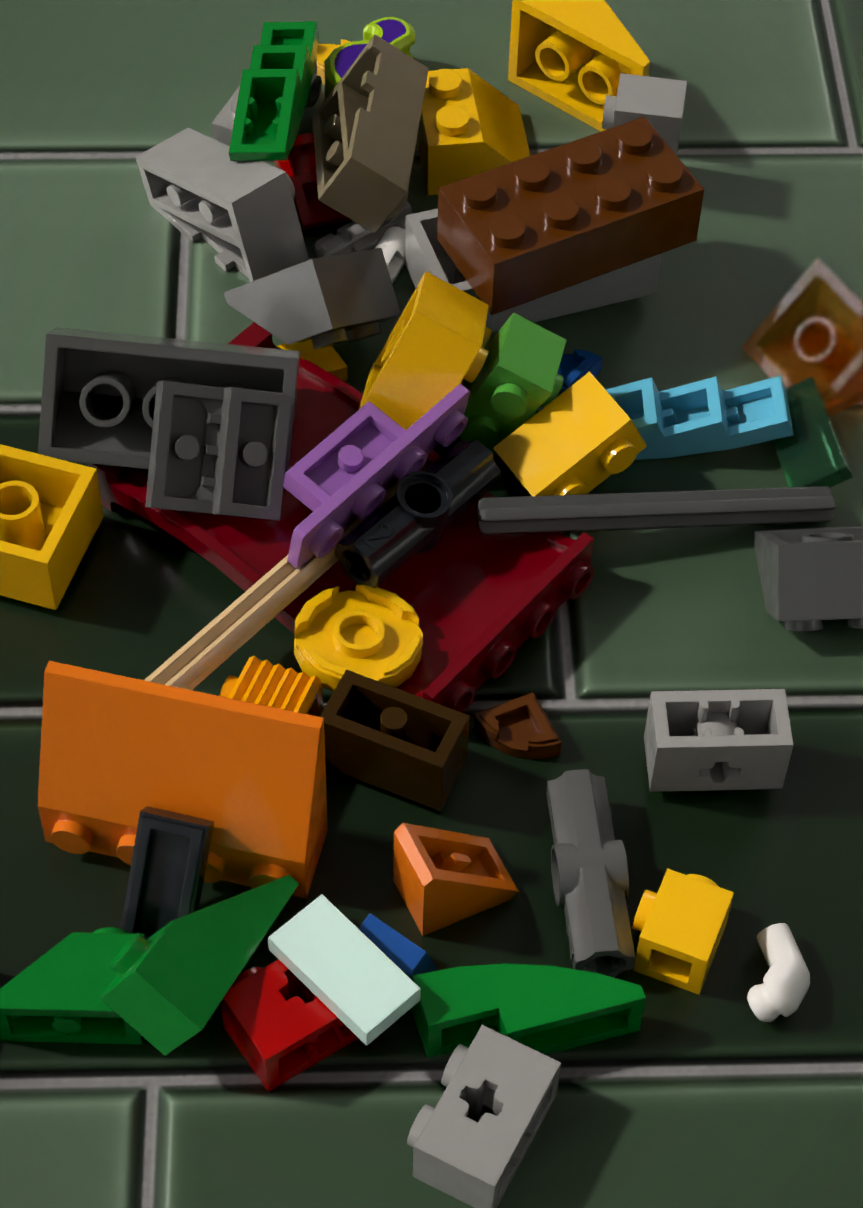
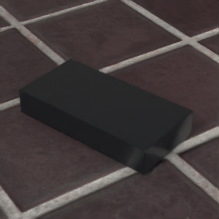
M149 806L140 811L120 929H124L131 934H144L147 940L170 921L199 910L214 821Z

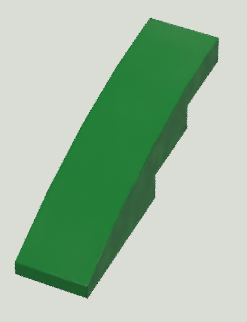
M317 21L263 23L260 45H253L250 69H243L229 147L230 161L288 159L297 138L313 78L320 38Z

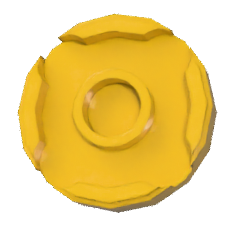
M356 584L355 591L339 592V586L323 590L304 604L295 619L294 655L302 672H305L309 677L317 676L322 681V688L333 692L346 669L397 688L412 677L421 661L423 632L419 627V617L414 608L396 593L376 587L374 589L370 586Z

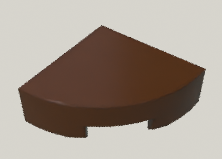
M534 692L474 714V728L489 745L505 754L523 759H546L561 754L562 742Z

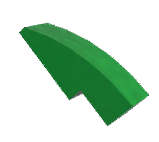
M503 963L460 966L412 975V981L421 988L420 1001L412 1007V1011L427 1058L454 1052L459 1044L469 1048L481 1025L544 1055L640 1031L646 1001L641 985L600 973L550 965Z

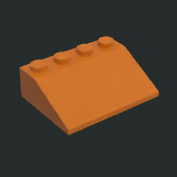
M49 661L44 671L38 810L45 842L53 843L58 848L69 853L84 854L90 851L118 857L126 864L131 865L140 811L149 806L214 821L204 882L214 883L223 880L251 886L254 889L290 875L299 883L292 896L307 899L328 831L324 718Z

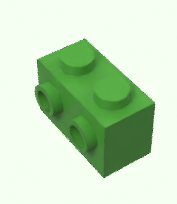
M513 312L485 347L489 353L476 379L472 383L463 379L462 385L470 391V396L464 413L468 418V422L459 438L467 442H473L477 439L492 451L493 455L498 456L493 449L497 444L533 417L540 406L544 408L557 398L564 381V377L558 374L567 340Z

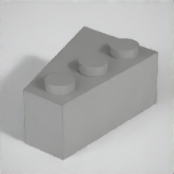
M191 128L184 129L135 157L150 206L192 243L203 238L219 252L214 256L215 263L225 272L236 267L249 279V282L309 260L293 200L295 198V188L286 171L264 161H230V146Z

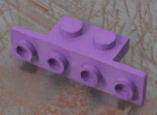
M459 384L407 430L403 429L369 401L285 473L283 487L313 512L294 529L287 561L296 569H299L314 555L319 559L325 557L340 541L345 527L357 517L365 520L373 514L382 504L386 491L404 476L420 471L427 460L428 454L439 444L443 447L451 445L467 425L468 418L464 413L470 391L462 384Z

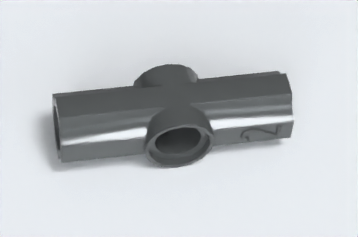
M589 769L565 771L562 776L548 781L546 791L554 845L551 848V872L555 901L558 907L564 906L566 931L569 938L570 958L573 963V969L600 973L615 978L618 974L633 969L635 962V952L626 906L629 895L626 851L623 841L615 840L605 778L592 774Z

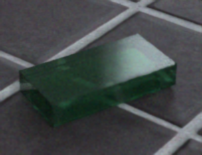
M807 378L786 388L794 435L775 439L772 442L788 486H827L831 488L853 478L820 388L814 378Z

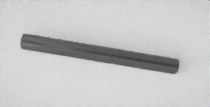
M827 486L481 498L477 501L475 522L478 532L482 535L827 523L833 519L836 499L833 497L831 488Z

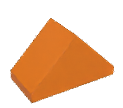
M402 823L394 831L393 882L422 936L509 901L519 892L489 838Z

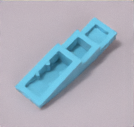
M781 375L725 391L722 390L716 376L660 392L652 377L606 389L633 421L647 445L645 449L637 454L635 460L672 458L729 450L794 435L787 390Z

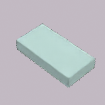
M323 894L268 937L269 950L366 1046L420 1001L421 988Z

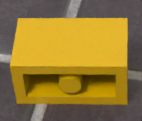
M589 371L493 449L529 496L588 494L612 474H618L627 469L634 462L637 454L645 449L647 445L630 417Z

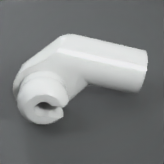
M786 923L771 925L763 929L756 938L769 966V970L763 978L764 983L750 988L747 1001L754 1015L763 1022H772L781 1014L784 1017L793 1014L798 1009L810 986L809 970Z

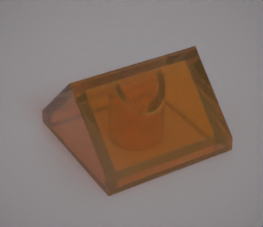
M817 258L741 348L770 378L781 375L788 397L813 422L819 423L863 401V300L822 260Z

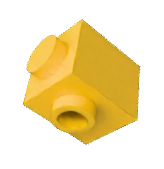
M667 868L658 893L645 890L634 918L632 929L640 931L641 934L633 971L700 995L727 924L734 892L719 887L714 881L698 874L685 875Z

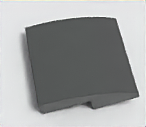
M157 381L145 507L280 520L292 394L235 387L221 388L171 381Z

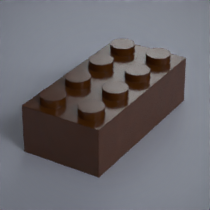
M645 117L439 187L437 240L479 299L489 305V313L494 315L697 241L704 188Z

